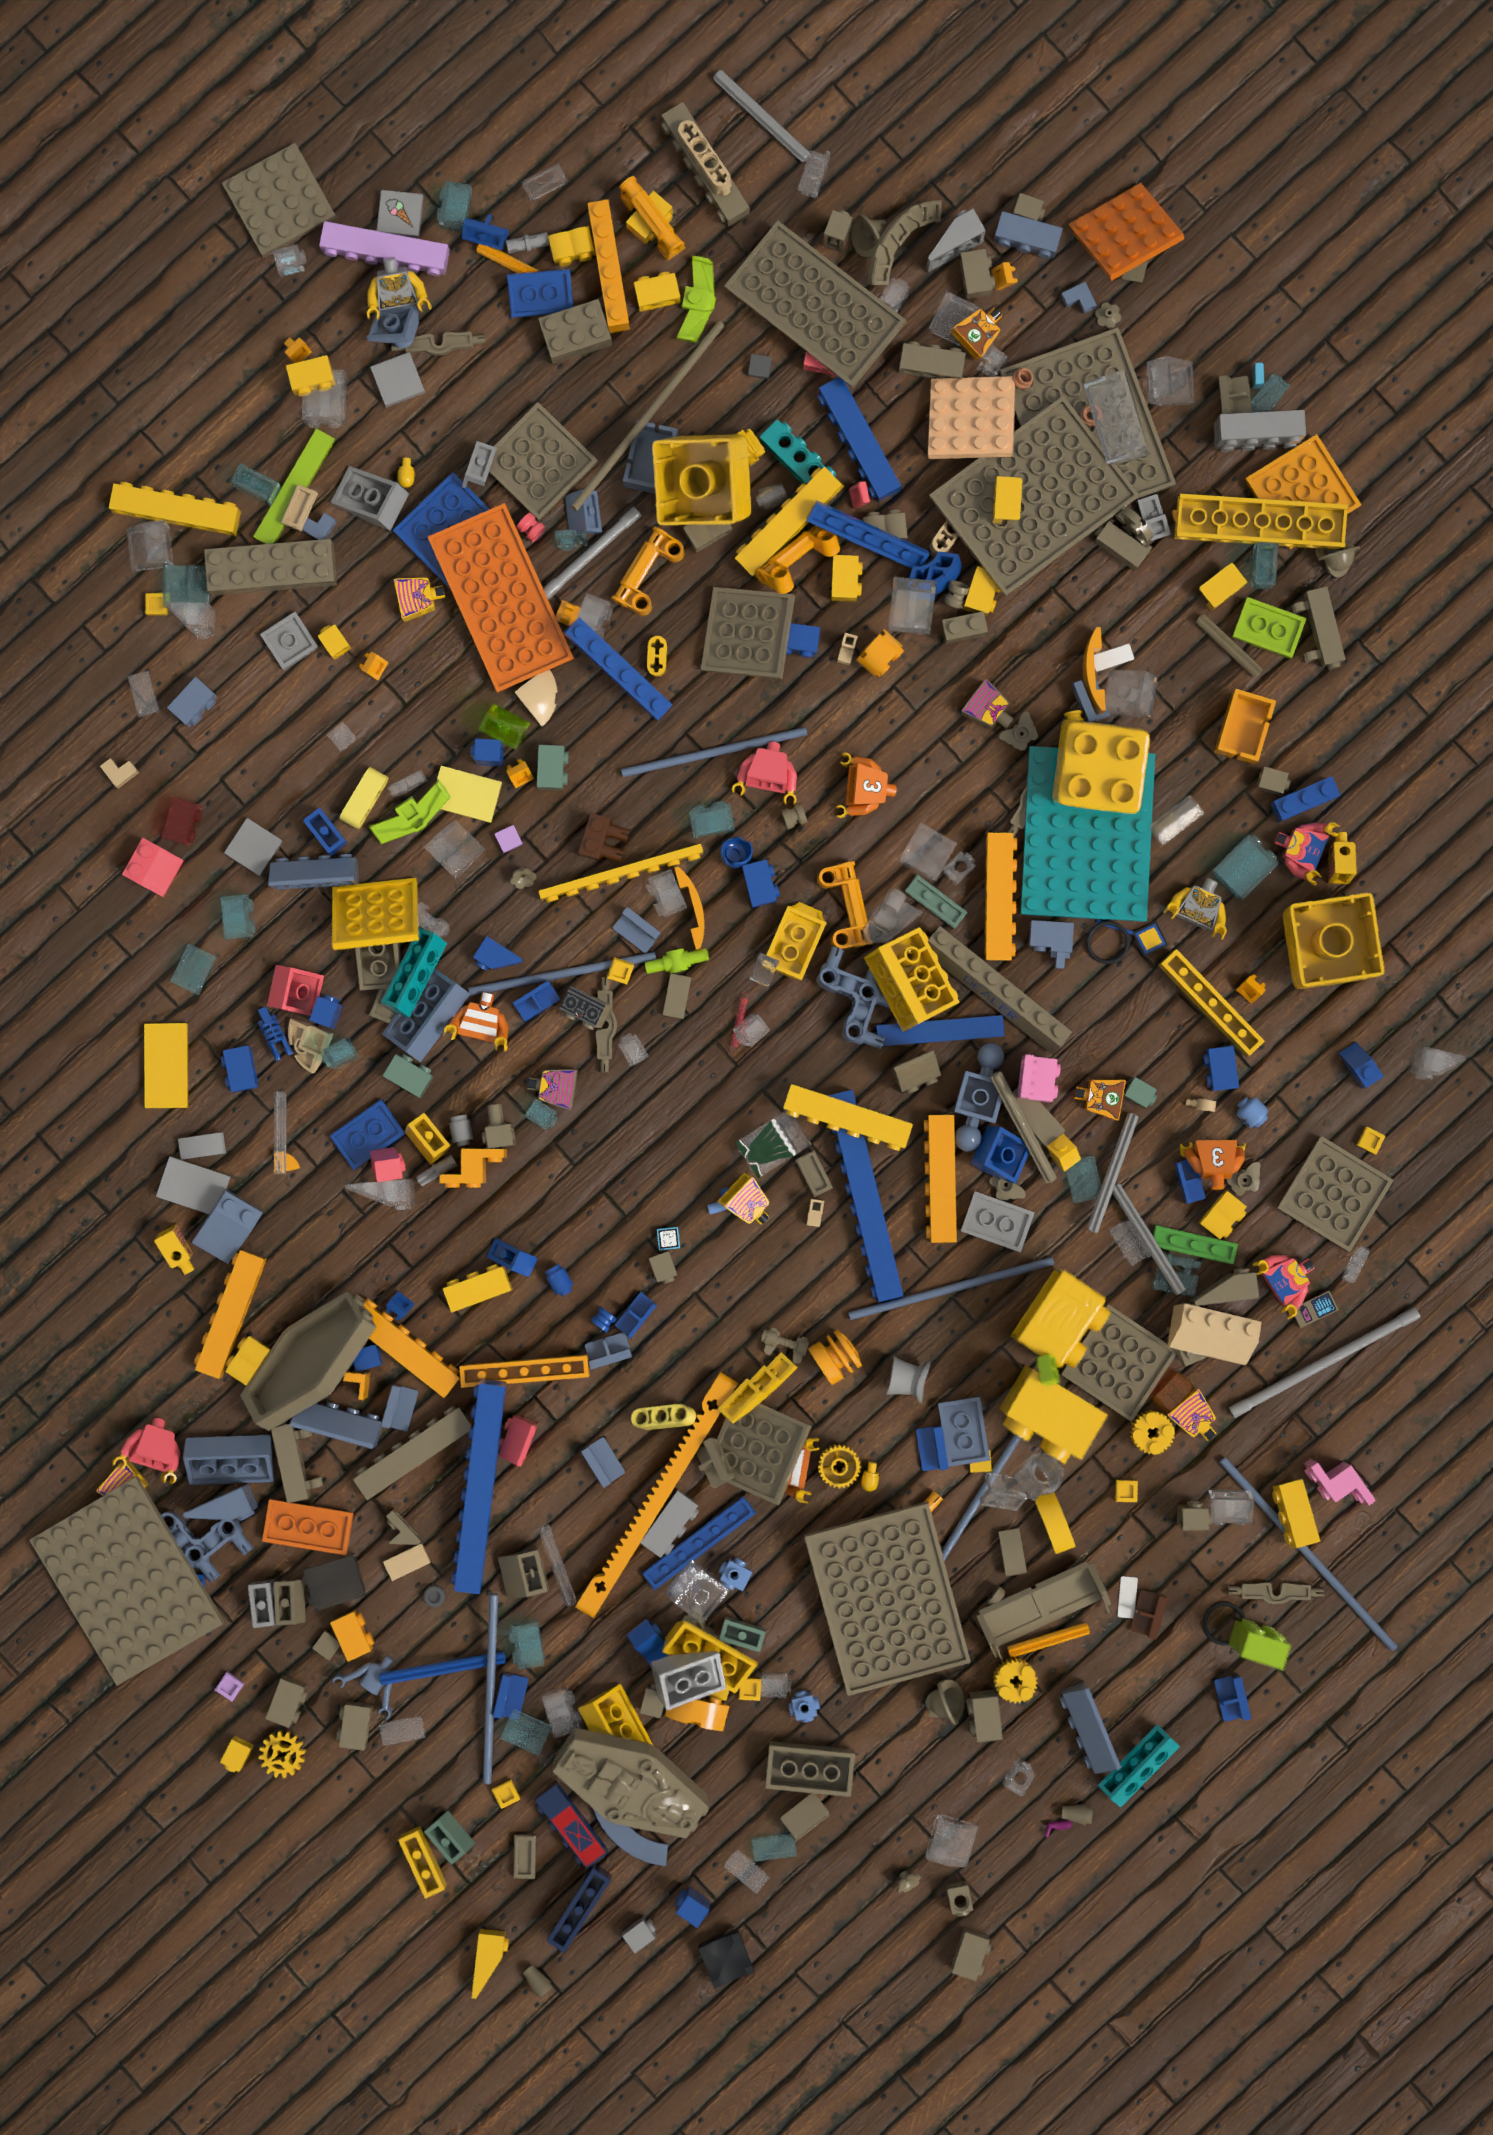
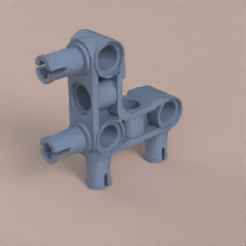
M832 946L827 962L821 966L820 972L816 977V982L820 988L833 994L839 993L847 996L851 1000L852 1007L849 1016L845 1018L843 1024V1039L848 1043L859 1045L865 1043L880 1050L885 1037L868 1032L867 1026L876 1004L887 1008L890 1007L870 969H868L865 978L839 970L838 965L844 950H837V947ZM823 974H829L832 977V982L826 983L823 980ZM863 988H867L870 990V998H866L863 996ZM850 1027L857 1030V1037L849 1035L848 1030Z
M170 1510L161 1514L163 1519H165V1516L173 1518L174 1524L173 1526H168L192 1568H199L210 1583L221 1575L209 1561L210 1556L224 1544L232 1541L243 1556L254 1548L242 1534L243 1529L238 1519L221 1520L212 1526L211 1531L205 1536L195 1537L186 1526L187 1522L176 1511ZM225 1522L233 1524V1532H227L224 1529ZM192 1549L199 1550L201 1554L200 1559H194L191 1556Z

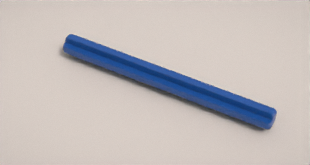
M496 1652V1665L504 1664L506 1662L504 1652ZM487 1654L383 1672L379 1674V1681L381 1685L487 1667Z

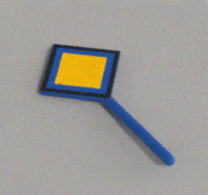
M1099 919L1096 920V923H1097V924L1100 923V922H1103L1102 920H1099ZM1153 922L1135 932L1125 929L1128 934L1134 936L1144 957L1168 946L1157 922ZM1106 925V927L1121 931L1115 926Z

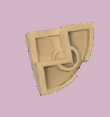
M550 670L536 675L515 691L518 698L543 727L554 713L556 708L555 698L556 693H558L554 676Z
M291 1018L288 1027L289 1044L294 1045V1049L298 1054L294 1057L304 1069L313 1074L326 1054L333 1033Z

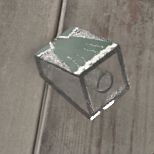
M787 1110L736 1142L739 1153L745 1157L749 1163V1169L757 1178H760L812 1145L795 1117L786 1114Z

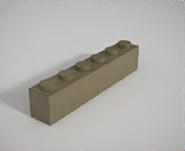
M682 102L662 114V123L660 125L664 133L671 135L673 147L677 152L681 151L684 156L683 162L688 170L692 169L696 175L694 179L700 188L703 186L707 192L705 197L710 205L714 204L717 208L716 214L722 223L725 222L729 227L749 215L750 207L733 180L731 179L732 186L728 195H717L713 190L712 184L681 141L678 133V127L681 122L690 120L698 127L685 104ZM685 129L684 132H687L692 140L693 136L691 130ZM701 143L693 147L696 152H701L705 148ZM707 160L704 165L707 168H713L716 162L714 160Z
M452 1406L444 1412V1418L439 1421L437 1418L426 1424L428 1427L426 1430L420 1432L418 1429L408 1436L410 1441L404 1445L402 1442H399L391 1448L392 1453L388 1456H385L383 1453L373 1460L375 1463L373 1466L367 1468L365 1465L355 1472L357 1477L353 1480L366 1500H369L469 1432L470 1426L474 1427L463 1408L460 1406L456 1409L455 1406Z

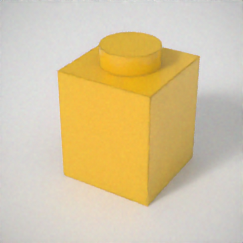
M335 624L333 626L327 625L320 630L321 634L318 635V638L334 660L351 649Z
M1064 1134L1047 1145L1051 1159L1064 1172L1081 1160L1076 1146Z
M234 1736L220 1763L224 1764V1768L231 1772H240L254 1745Z

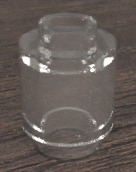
M775 483L757 490L758 495L755 496L758 507H763L764 510L782 504L787 499L782 483L778 485Z

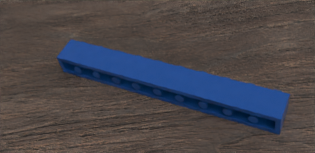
M853 1090L829 1095V1097L856 1105ZM839 1128V1131L832 1130V1133H837L838 1141L835 1142L837 1154H842L844 1161L840 1163L842 1174H847L848 1183H845L848 1195H852L854 1202L850 1204L852 1215H857L859 1224H855L857 1235L863 1238L864 1244L860 1245L863 1257H867L869 1265L865 1266L868 1278L872 1277L874 1283L873 1286H870L873 1299L877 1298L878 1302L902 1297L904 1295L865 1137L861 1134L859 1138L848 1135V1130Z
M481 1379L479 1385H475L474 1389L477 1406L473 1405L471 1418L475 1419L474 1427L470 1426L469 1431L472 1447H468L466 1460H470L469 1468H465L464 1473L467 1489L463 1488L461 1501L465 1502L464 1509H460L459 1514L462 1530H458L456 1543H460L459 1551H455L454 1563L457 1564V1571H453L451 1584H455L454 1591L480 1594L482 1589L507 1382Z

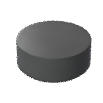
M438 1585L428 1587L424 1593V1601L430 1607H439L445 1601V1591Z

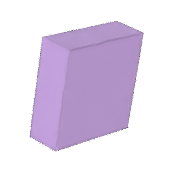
M514 825L495 833L503 853L523 845Z
M227 1671L215 1688V1691L232 1702L245 1682Z

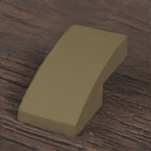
M1020 1529L999 1531L998 1535L1005 1576L1027 1574Z

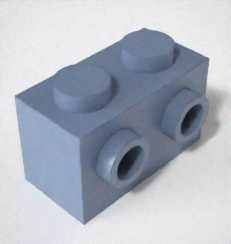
M195 677L167 708L190 728L191 725L195 726L202 719L201 714L206 709L210 710L216 704L215 699L217 696Z

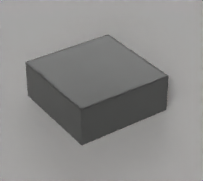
M751 354L748 377L769 380L772 357Z

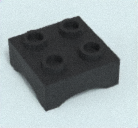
M738 1929L699 1944L698 1949L714 1989L732 1980L754 1973V1967Z

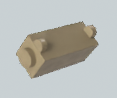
M1111 518L1106 526L1101 525L1094 534L1097 536L1094 543L1136 571L1152 547L1150 545L1147 548L1116 527L1113 524L1115 520Z

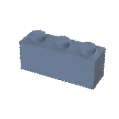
M1002 211L994 242H997L1001 247L1009 248L1012 246L1018 248V251L1023 253H1037L1039 257L1044 259L1054 258L1063 228Z

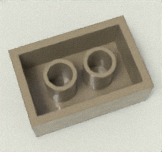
M599 299L538 318L552 364L612 346V339Z

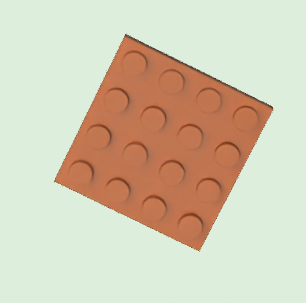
M1142 183L1069 223L1071 232L1111 281L1184 240L1183 232Z

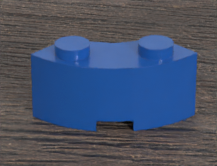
M939 551L930 563L923 566H914L908 581L911 597H929L947 589L950 581H955L961 571L962 565L959 554Z

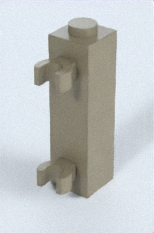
M1328 587L1307 591L1303 595V602L1292 605L1293 614L1307 611L1317 649L1304 654L1305 662L1319 660L1321 668L1328 667V670L1341 667L1340 664L1346 659Z
M287 1420L271 1429L286 1500L287 1503L310 1498V1489L322 1487L323 1482L322 1477L307 1480L298 1440L311 1437L312 1432L303 1429L296 1430L295 1427L290 1426Z

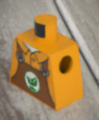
M992 308L987 314L982 309H979L949 332L977 361L984 355L1001 331L995 323L1002 315L995 308Z
M1090 1080L1088 1088L1076 1087L1074 1099L1086 1101L1084 1110L1118 1121L1126 1081Z

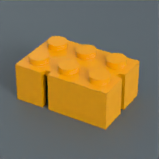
M1235 689L1229 700L1214 753L1230 758L1237 755V760L1253 765L1259 761L1270 724L1268 721L1272 717L1276 701Z

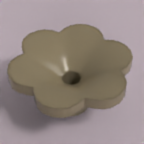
M1103 303L1101 308L1095 312V316L1098 318L1097 324L1100 327L1106 326L1108 329H1112L1121 320L1117 305Z
M521 867L513 872L510 883L518 889L531 887L534 884V880H536V874L528 868Z
M907 1871L900 1874L902 1880L898 1882L897 1891H910L919 1885L921 1876L919 1874L909 1875Z

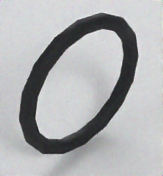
M1103 921L1096 924L1089 931L1086 939L1087 951L1090 956L1103 964H1113L1123 959L1130 945L1129 935L1125 928L1113 921ZM1101 926H1115L1122 931L1125 937L1124 950L1115 959H1101L1091 949L1090 941L1092 934Z
M1219 1602L1212 1605L1206 1611L1203 1618V1629L1206 1636L1213 1643L1229 1645V1641L1217 1640L1210 1634L1207 1628V1620L1210 1613L1220 1606H1228L1235 1609L1241 1619L1245 1618V1615L1237 1605L1230 1602Z

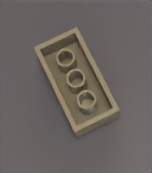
M769 1741L765 1788L851 1797L855 1759L854 1749Z

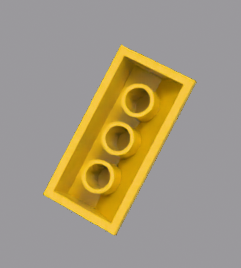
M685 1620L677 1622L668 1633L662 1651L669 1656L718 1651L726 1689L733 1693L737 1692L758 1664V1662Z
M621 1684L597 1695L578 1708L589 1731L653 1745Z

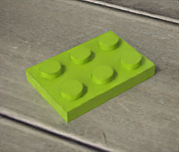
M1247 597L1232 638L1292 659L1307 618Z

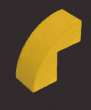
M1052 1490L1034 1497L1036 1507L1055 1554L1076 1547L1054 1491Z

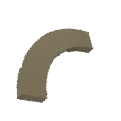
M942 200L920 202L907 208L893 219L884 230L874 250L868 273V285H889V277L894 260L893 256L897 248L902 245L914 229L929 223L941 222Z

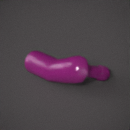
M1065 1820L1047 1823L1044 1837H1049L1051 1828L1058 1830L1071 1828V1822Z

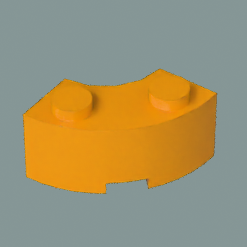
M710 1696L709 1699L699 1698L666 1710L665 1716L685 1724L694 1723L701 1728L723 1731L729 1706L721 1703L722 1699Z

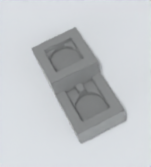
M1158 494L1136 500L1143 524H1147L1153 533V538L1150 541L1171 535Z
M223 1132L178 1139L181 1160L226 1153Z

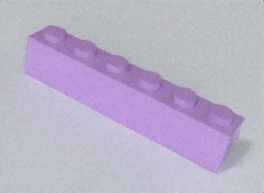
M326 221L323 224L319 245L321 251L327 256L336 257L341 255L351 261L362 259L366 263L373 265L383 263L385 258L395 257L397 267L406 266L408 271L416 273L419 270L426 271L431 276L446 274L450 253L448 244Z

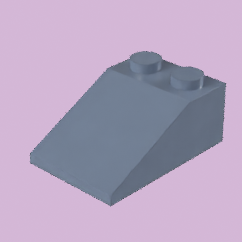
M225 1188L191 1243L228 1264L248 1237L263 1212L260 1208Z
M246 1484L190 1509L183 1516L184 1518L221 1520L239 1518V1521L255 1514L254 1509L259 1506L249 1484Z

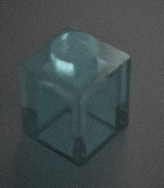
M538 1099L534 1100L524 1115L545 1130L549 1127L552 1129L559 1119L556 1117L557 1111Z

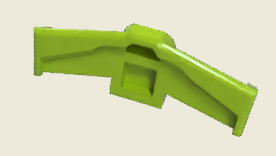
M692 256L694 287L686 286L682 309L689 310L676 340L697 343L711 312L714 310L716 297L714 294L713 262L708 258Z
M438 779L418 802L411 796L395 807L398 816L370 825L369 828L381 844L413 832H419L427 826V823L451 797Z

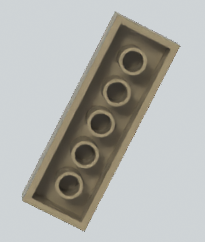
M331 539L204 549L207 591L211 596L337 586L334 543Z

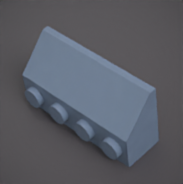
M342 854L337 859H331V856L328 855L318 856V860H310V857H298L297 861L290 862L289 858L276 859V862L270 863L269 887L274 890L359 884L358 859L352 858V854Z
M434 969L422 992L421 1000L417 1002L412 1012L414 1015L413 1020L397 1013L382 1035L421 1062L440 1037L444 1028L450 1023L452 1017L467 1000L470 993L437 969Z
M327 1401L326 1404L317 1402L293 1416L290 1426L373 1449L378 1445L383 1420L379 1419V1415L368 1413L367 1416L359 1414L360 1410L347 1407V1410L338 1408L339 1404Z
M271 1435L186 1438L183 1459L189 1485L274 1482V1448Z
M1082 1681L1060 1690L1062 1697L1059 1699L1064 1710L1068 1708L1071 1715L1067 1717L1072 1730L1076 1728L1079 1735L1075 1737L1080 1749L1084 1748L1087 1756L1083 1758L1087 1768H1092L1095 1774L1120 1769L1121 1766L1086 1683Z

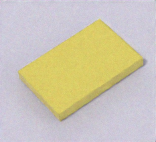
M441 766L437 780L441 781L451 798L440 810L492 823L502 782Z

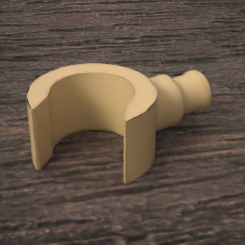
M1199 1098L1198 1100L1187 1099L1186 1106L1215 1112L1216 1101Z

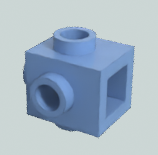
M735 1557L734 1560L729 1558L727 1563L724 1561L718 1573L721 1574L720 1580L723 1581V1586L731 1590L737 1588L743 1591L752 1574V1569L746 1567L747 1563ZM736 1571L738 1575L732 1576L731 1572Z
M801 1690L795 1692V1695L791 1696L792 1703L788 1704L791 1716L795 1715L796 1720H801L802 1723L814 1720V1717L817 1716V1710L820 1709L818 1697H813L812 1691ZM807 1705L809 1709L801 1711L800 1707Z

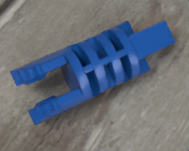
M266 1007L259 1009L258 1013L261 1021L258 1022V1025L265 1036L275 1061L281 1059L274 1045L282 1042L284 1051L288 1056L293 1054L276 1016H270Z

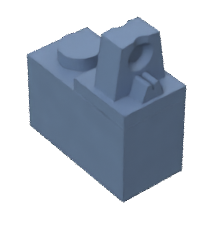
M1031 920L1028 947H1033V951L1046 952V948H1049L1050 957L1055 958V969H1064L1065 958L1070 959V954L1072 953L1074 923Z

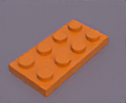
M269 1499L262 1542L347 1555L354 1512Z

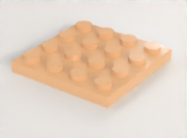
M1013 376L931 379L928 458L1013 457L1016 386Z

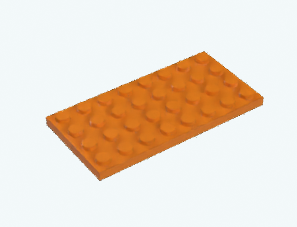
M505 503L428 536L431 547L497 693L574 659Z

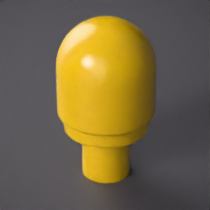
M403 458L402 466L398 470L397 480L401 487L409 488L414 483L415 471L411 467V459Z
M869 1462L868 1470H864L862 1474L861 1486L867 1492H872L878 1487L879 1473L876 1472V1462Z

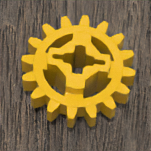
M279 1730L277 1736L271 1733V1740L265 1738L263 1743L266 1746H261L259 1749L261 1752H264V1754L259 1756V1759H264L261 1767H268L267 1774L274 1771L275 1778H277L279 1773H282V1777L286 1778L287 1772L293 1776L295 1774L294 1768L300 1770L302 1766L299 1762H304L306 1759L301 1756L306 1752V1749L300 1748L304 1742L296 1741L298 1738L297 1734L293 1738L290 1737V1731L283 1735L282 1730ZM282 1741H287V1742H289V1743H291V1744L288 1745V1744L283 1743ZM272 1745L273 1754L269 1757V1748ZM280 1751H281V1752H287V1751H289V1752L287 1753V1755L285 1756V1758H284V1756H281V1757H277V1758H276V1756L278 1755V1753H279ZM294 1752H296V1759H295V1762L293 1763V1760H292L291 1757H292V1754H293ZM274 1764L282 1765L283 1768L277 1767Z

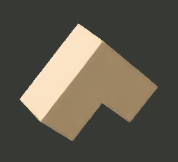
M849 633L844 634L837 660L838 663L850 666L858 636Z
M110 758L100 766L118 789L139 773L130 761L119 768Z
M810 1199L807 1225L820 1227L824 1201Z

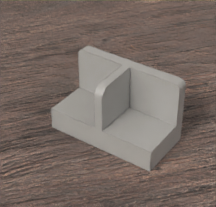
M479 441L476 442L462 488L466 489L468 481L482 486L485 485L496 453V447Z

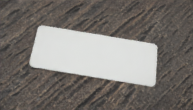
M1130 644L1094 655L1096 671L1134 660Z
M1121 1577L1118 1617L1133 1618L1138 1578Z

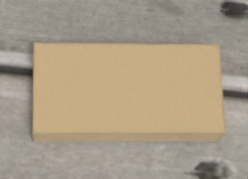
M297 484L281 523L295 530L302 531L318 493Z
M423 1543L383 1561L391 1580L394 1581L431 1563V1560Z

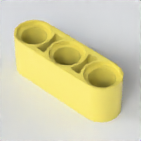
M369 767L343 809L339 819L359 830L386 786L389 777Z
M682 1404L639 1408L631 1415L633 1425L644 1430L689 1426L696 1419L694 1409ZM685 1410L686 1416L681 1420V1413ZM663 1413H666V1418L662 1422L661 1416ZM646 1415V1421L642 1424V1417Z

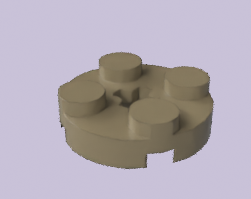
M1125 507L1116 514L1118 521L1123 524L1122 530L1129 536L1133 535L1135 540L1143 546L1153 538L1151 529L1147 524L1143 525L1140 520L1142 518L1132 509Z

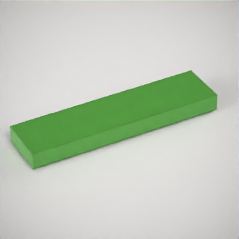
M1154 1225L1152 1236L1160 1248L1234 1264L1238 1246L1236 1243Z

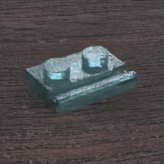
M582 529V533H577L576 530L555 531V541L557 547H561V550H573L574 547H578L579 543H584L585 546H588L586 529Z
M188 944L170 982L199 995L217 957Z
M1094 1155L1081 1158V1160L1066 1170L1074 1204L1098 1198L1102 1187Z
M513 1709L500 1739L539 1756L552 1726Z

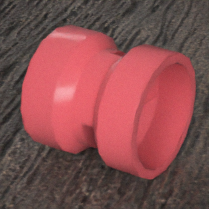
M528 513L518 523L516 528L520 532H525L527 538L534 542L541 536L546 526L541 522H537L532 513Z

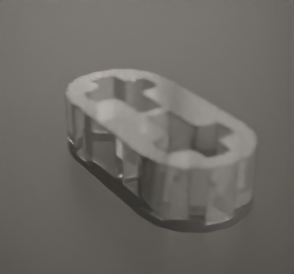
M423 770L390 785L387 789L391 797L395 798L425 783L427 778Z
M1362 1245L1356 1248L1342 1276V1281L1350 1285L1354 1284L1369 1255L1370 1249Z

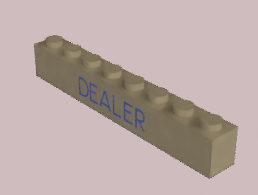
M941 926L928 940L931 949L938 956L939 964L1052 1055L1061 1048L1071 1035V1030Z

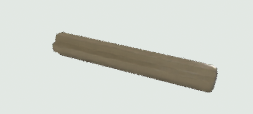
M1202 614L1196 620V624L1254 678L1262 672L1263 669L1205 614Z

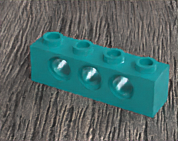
M777 419L759 437V442L801 484L805 483L807 485L812 480L808 472L811 469H818L819 467L822 469L825 467L820 462L822 459L816 452H810L806 448L807 444L801 437L798 436L796 438L791 433L792 429L784 421L781 423ZM786 439L790 442V446L782 448L779 442ZM802 454L805 460L798 463L794 460V456ZM830 466L826 467L834 476L837 475Z
M419 928V940L411 942L381 1003L393 1012L410 1018L447 943L437 934Z
M1157 1724L1119 1763L1121 1768L1112 1770L1098 1786L1121 1808L1180 1746Z

